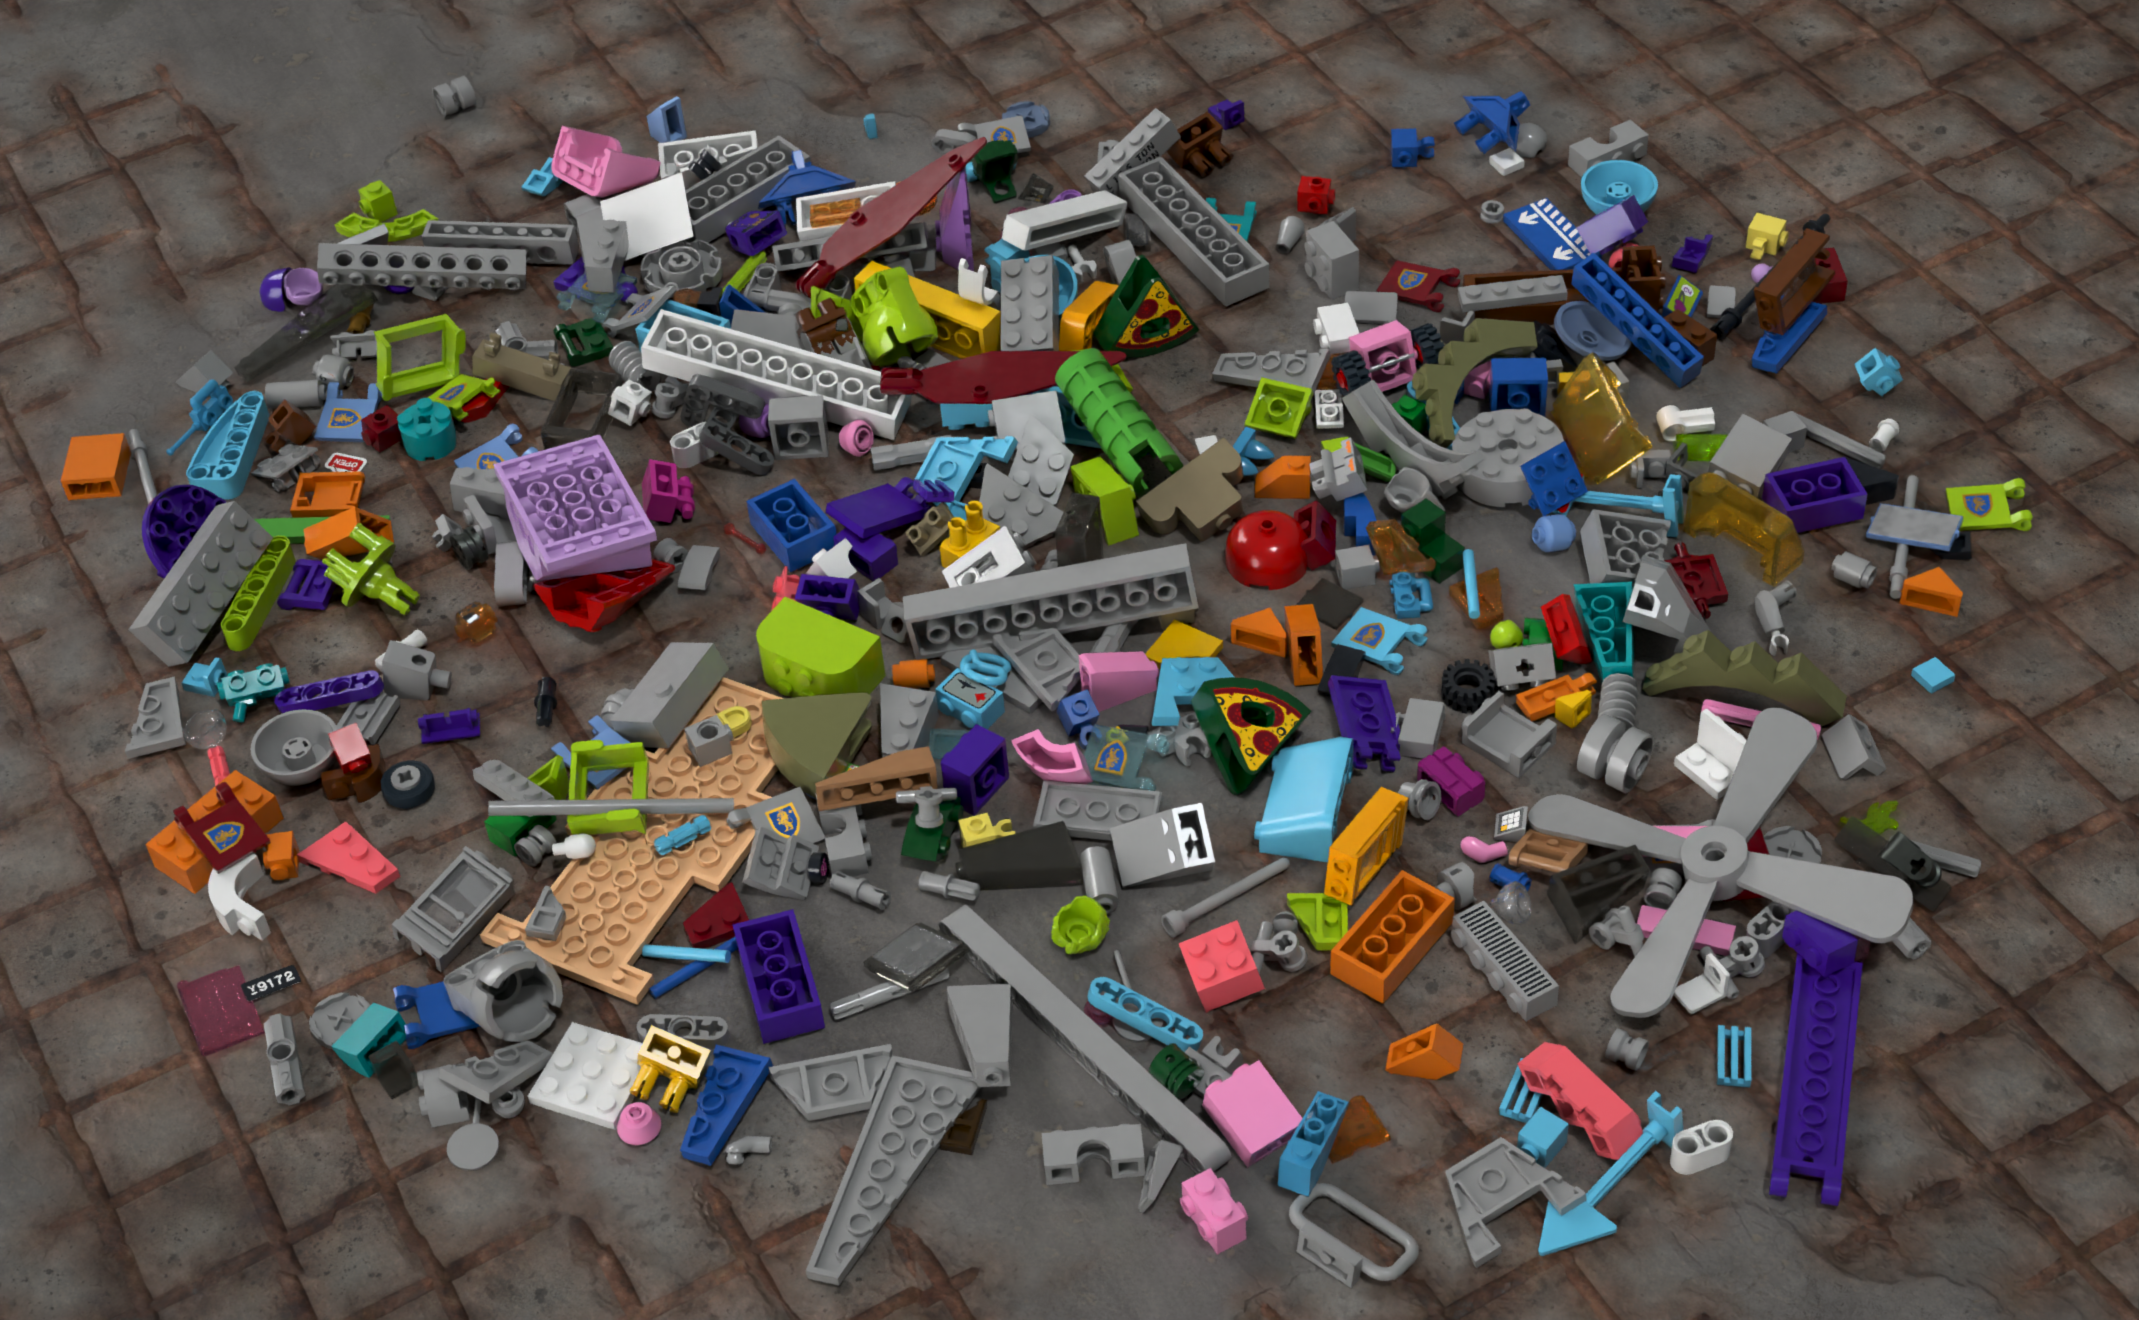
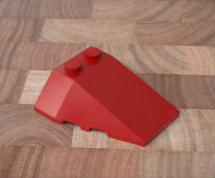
M652 559L651 567L543 580L535 583L534 588L556 621L566 623L570 627L583 628L587 632L600 631L602 626L614 622L675 571V566Z

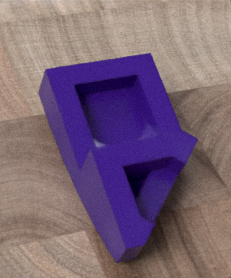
M1705 235L1704 240L1685 237L1684 247H1680L1674 255L1671 267L1697 273L1712 244L1713 235Z

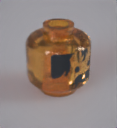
M475 601L456 613L455 620L457 624L453 627L462 641L467 638L471 643L476 644L495 632V623L498 622V619L487 603L481 604Z

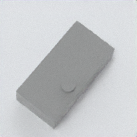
M671 642L610 719V722L616 732L630 743L643 742L644 747L669 748L729 668L714 643Z

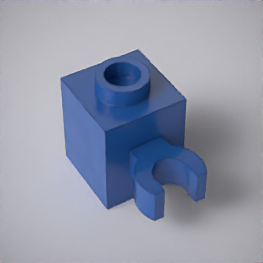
M1416 128L1391 129L1392 168L1417 167V155H1422L1426 158L1434 157V148H1426L1428 146H1435L1434 137H1424L1421 140H1417Z
M1088 689L1061 699L1056 712L1068 737L1079 733L1078 742L1082 749H1086L1088 746L1085 738L1088 735L1093 736L1097 744L1101 743L1102 734L1095 727L1100 714Z

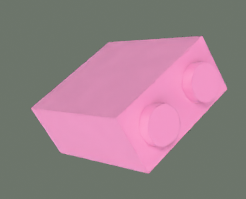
M1259 1060L1250 1066L1247 1063L1241 1065L1232 1073L1231 1077L1223 1082L1221 1079L1216 1080L1205 1090L1202 1107L1247 1168L1286 1145L1302 1120L1301 1115Z

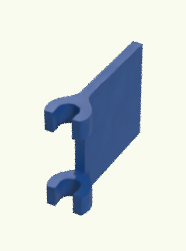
M444 982L418 988L407 985L393 988L397 1011H405L416 1005L421 1024L409 1023L404 1025L408 1049L420 1047L431 1038L481 1027L462 1011L453 1009Z

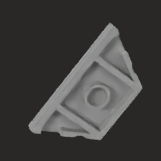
M1030 414L1008 477L1057 507L1074 454L1034 415Z
M988 463L986 464L979 501L983 505L984 519L999 525L1000 529L1006 525L1013 534L1018 532L1027 544L1024 550L1034 546L1038 541H1044L1053 537V533L1066 528V525L1072 519L1071 516Z
M1056 628L1041 629L1036 632L1022 631L1019 632L1020 637L1002 639V634L994 635L993 644L1051 712L1056 710L1061 699H1064L1080 680L1079 654Z
M887 1044L769 1067V1072L774 1083L808 1121L871 1109L893 1055L892 1046Z

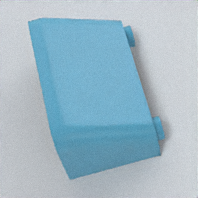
M1331 738L1281 748L1279 754L1274 753L1272 760V771H1275L1262 822H1256L1254 839L1259 840L1260 853L1328 862L1329 848L1333 844V838L1337 833V819L1345 785L1351 782L1353 774V738Z

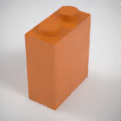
M124 433L71 437L61 477V483L68 500L122 496L131 456Z

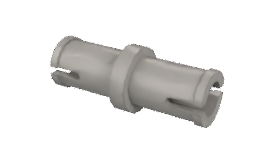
M836 871V874L834 873L831 877L830 888L851 896V899L855 902L861 903L863 901L878 907L880 910H884L890 903L891 892L871 885L867 879H856L844 874L842 871Z

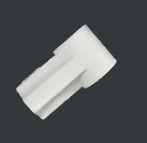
M1669 405L1661 408L1656 415L1662 436L1669 442L1679 441L1687 433L1712 431L1715 428L1712 407L1680 411L1678 407Z

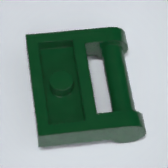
M597 316L568 326L559 324L553 330L556 339L561 341L568 354L567 359L573 367L608 357L613 349V345ZM577 336L584 351L577 350L571 338Z

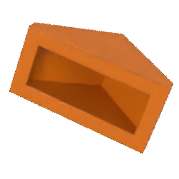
M1940 567L1905 579L1899 604L1958 617L1963 592Z
M1271 608L1232 620L1231 644L1283 658L1286 657L1287 633Z

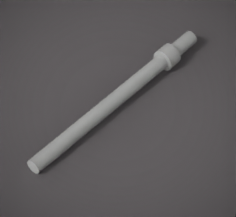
M131 429L128 433L131 441L130 451L132 457L136 459L149 504L157 493L146 458L148 451L146 444L141 440L139 430Z
M1915 475L1907 478L1903 507L1915 509L1919 478ZM1897 543L1895 563L1890 569V596L1894 599L1901 597L1903 583L1908 576L1906 562L1909 545Z

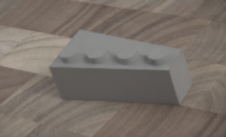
M464 467L455 469L450 482L453 509L455 511L462 512L465 510L463 498L474 495L486 514L499 515L501 519H510L507 512L504 489L495 474L494 468L472 469Z

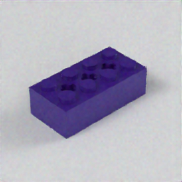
M794 909L733 924L736 944L763 1044L825 1028L820 999Z

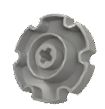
M685 239L659 248L655 252H648L643 258L640 267L642 280L645 282L648 292L653 293L674 285L677 290L670 297H676L678 301L699 297L701 292H706V288L715 287L723 275L722 260L718 255V250L710 243L698 239L693 242H688Z

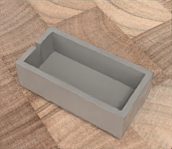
M1052 255L1031 257L1027 263L1024 258L1001 261V351H1059V270Z

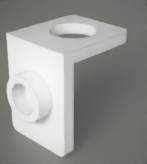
M1710 953L1706 955L1704 973L1676 987L1673 995L1689 1013L1693 1014L1727 996L1730 974L1714 955ZM1713 967L1718 971L1721 981L1715 976Z

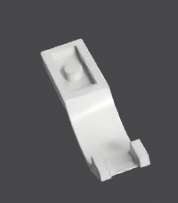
M961 258L958 270L959 296L1001 312V297L998 291L985 287L988 274L986 266L980 264L977 273L968 270L969 264L967 260Z

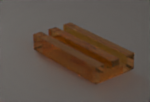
M860 198L810 205V224L812 229L844 224L854 211L862 207Z

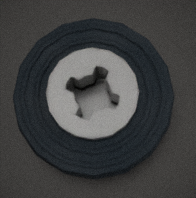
M407 760L392 765L384 772L381 779V791L384 798L390 805L396 808L407 809L417 807L425 803L432 796L435 789L434 775L428 765L421 761Z

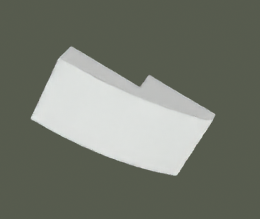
M1340 389L1315 390L1317 429L1344 428L1342 396L1339 393Z

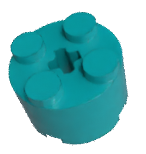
M422 398L415 405H412L398 415L397 421L406 453L411 458L426 461L425 457L434 456V459L437 460L450 454L456 447L457 434L451 412L447 406L438 402H432L430 398Z

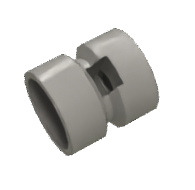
M465 76L451 80L450 85L443 83L432 88L434 100L443 116L458 112V107L466 109L476 105L474 90Z

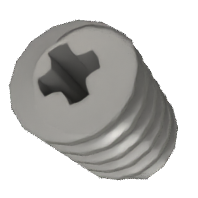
M623 341L614 346L609 355V364L616 374L625 383L631 380L641 384L650 391H654L660 382V373L642 367V353L631 341Z
M1620 673L1611 674L1603 680L1601 685L1598 718L1603 714L1616 718L1625 723L1626 731L1635 725L1638 690L1636 688L1637 681L1633 677Z

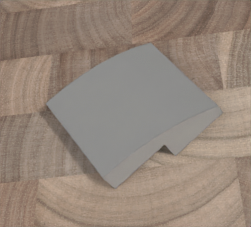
M760 827L755 831L742 883L775 895L804 900L807 898L811 882L808 875L809 858L812 853L818 852L819 846L794 834L787 839Z

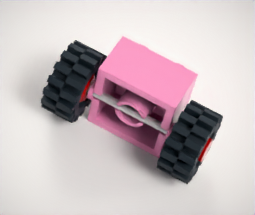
M1395 320L1348 337L1351 351L1332 358L1331 364L1333 367L1331 369L1334 373L1333 379L1336 380L1337 384L1335 385L1337 389H1340L1339 393L1343 397L1373 379L1383 392L1412 381L1413 374L1424 364H1438L1439 351L1445 345L1444 342H1441L1440 333L1437 334V329L1433 327V324L1427 323L1408 330Z

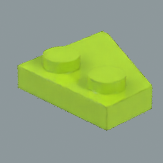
M1287 893V905L1296 916L1297 921L1315 949L1332 950L1348 932L1347 904L1324 893Z

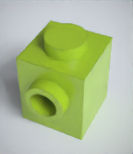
M381 180L372 182L358 190L361 199L359 206L362 212L370 219H378L379 223L398 215L392 191Z

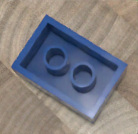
M795 479L746 501L751 526L781 562L787 566L790 572L813 562L812 558L822 549L828 552L834 547L835 525Z

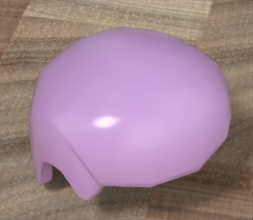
M297 268L289 271L284 276L285 295L289 301L296 305L308 306L314 304L323 295V285L319 283L318 272L312 269Z

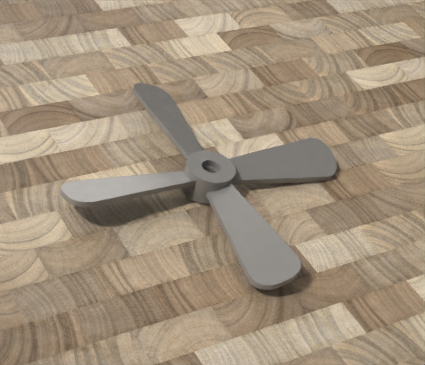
M1768 708L1756 716L1714 825L1700 828L1691 833L1687 838L1569 795L1557 794L1544 797L1529 811L1528 819L1530 826L1539 833L1681 863L1683 866L1686 884L1611 992V1004L1616 1013L1622 1016L1644 1018L1662 1011L1672 999L1711 902L1730 899L1740 894L1744 889L1874 943L1890 942L1899 937L1905 930L1913 910V895L1909 885L1904 880L1896 876L1748 851V841L1817 748L1816 730L1804 717L1783 708Z

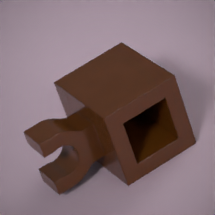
M284 399L268 418L275 431L271 432L264 440L270 444L269 447L279 454V449L285 446L288 439L297 445H301L312 435L313 430L317 426L308 414Z

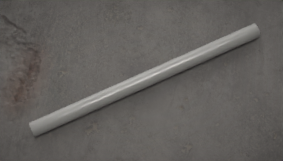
M733 798L488 801V816L593 815L624 809L640 810L641 814L730 813L734 810Z

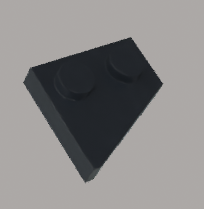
M1534 320L1538 347L1532 352L1541 358H1546V361L1561 359L1563 372L1565 373L1577 372L1579 370L1578 366L1564 347L1555 330L1546 323L1541 324Z

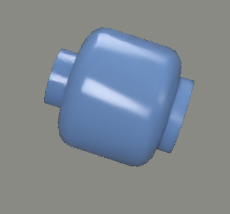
M1562 514L1540 517L1532 529L1533 542L1544 552L1564 551L1571 546L1576 537L1574 523Z

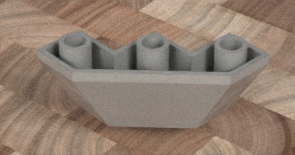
M1642 555L1622 622L1678 639L1674 652L1682 653L1685 640L1692 635H1698L1706 630L1710 631L1672 564Z

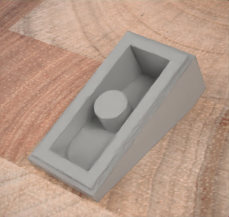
M1160 1140L1149 1152L1138 1206L1139 1212L1144 1213L1155 1200L1183 1150L1182 1146Z

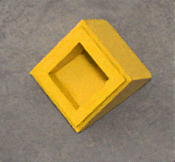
M1585 690L1557 698L1555 700V718L1571 729L1577 726L1591 713V691Z

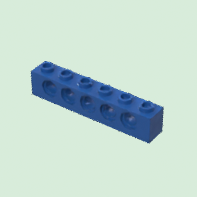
M1593 252L1574 266L1571 284L1679 388H1682L1700 374L1704 356L1600 257Z

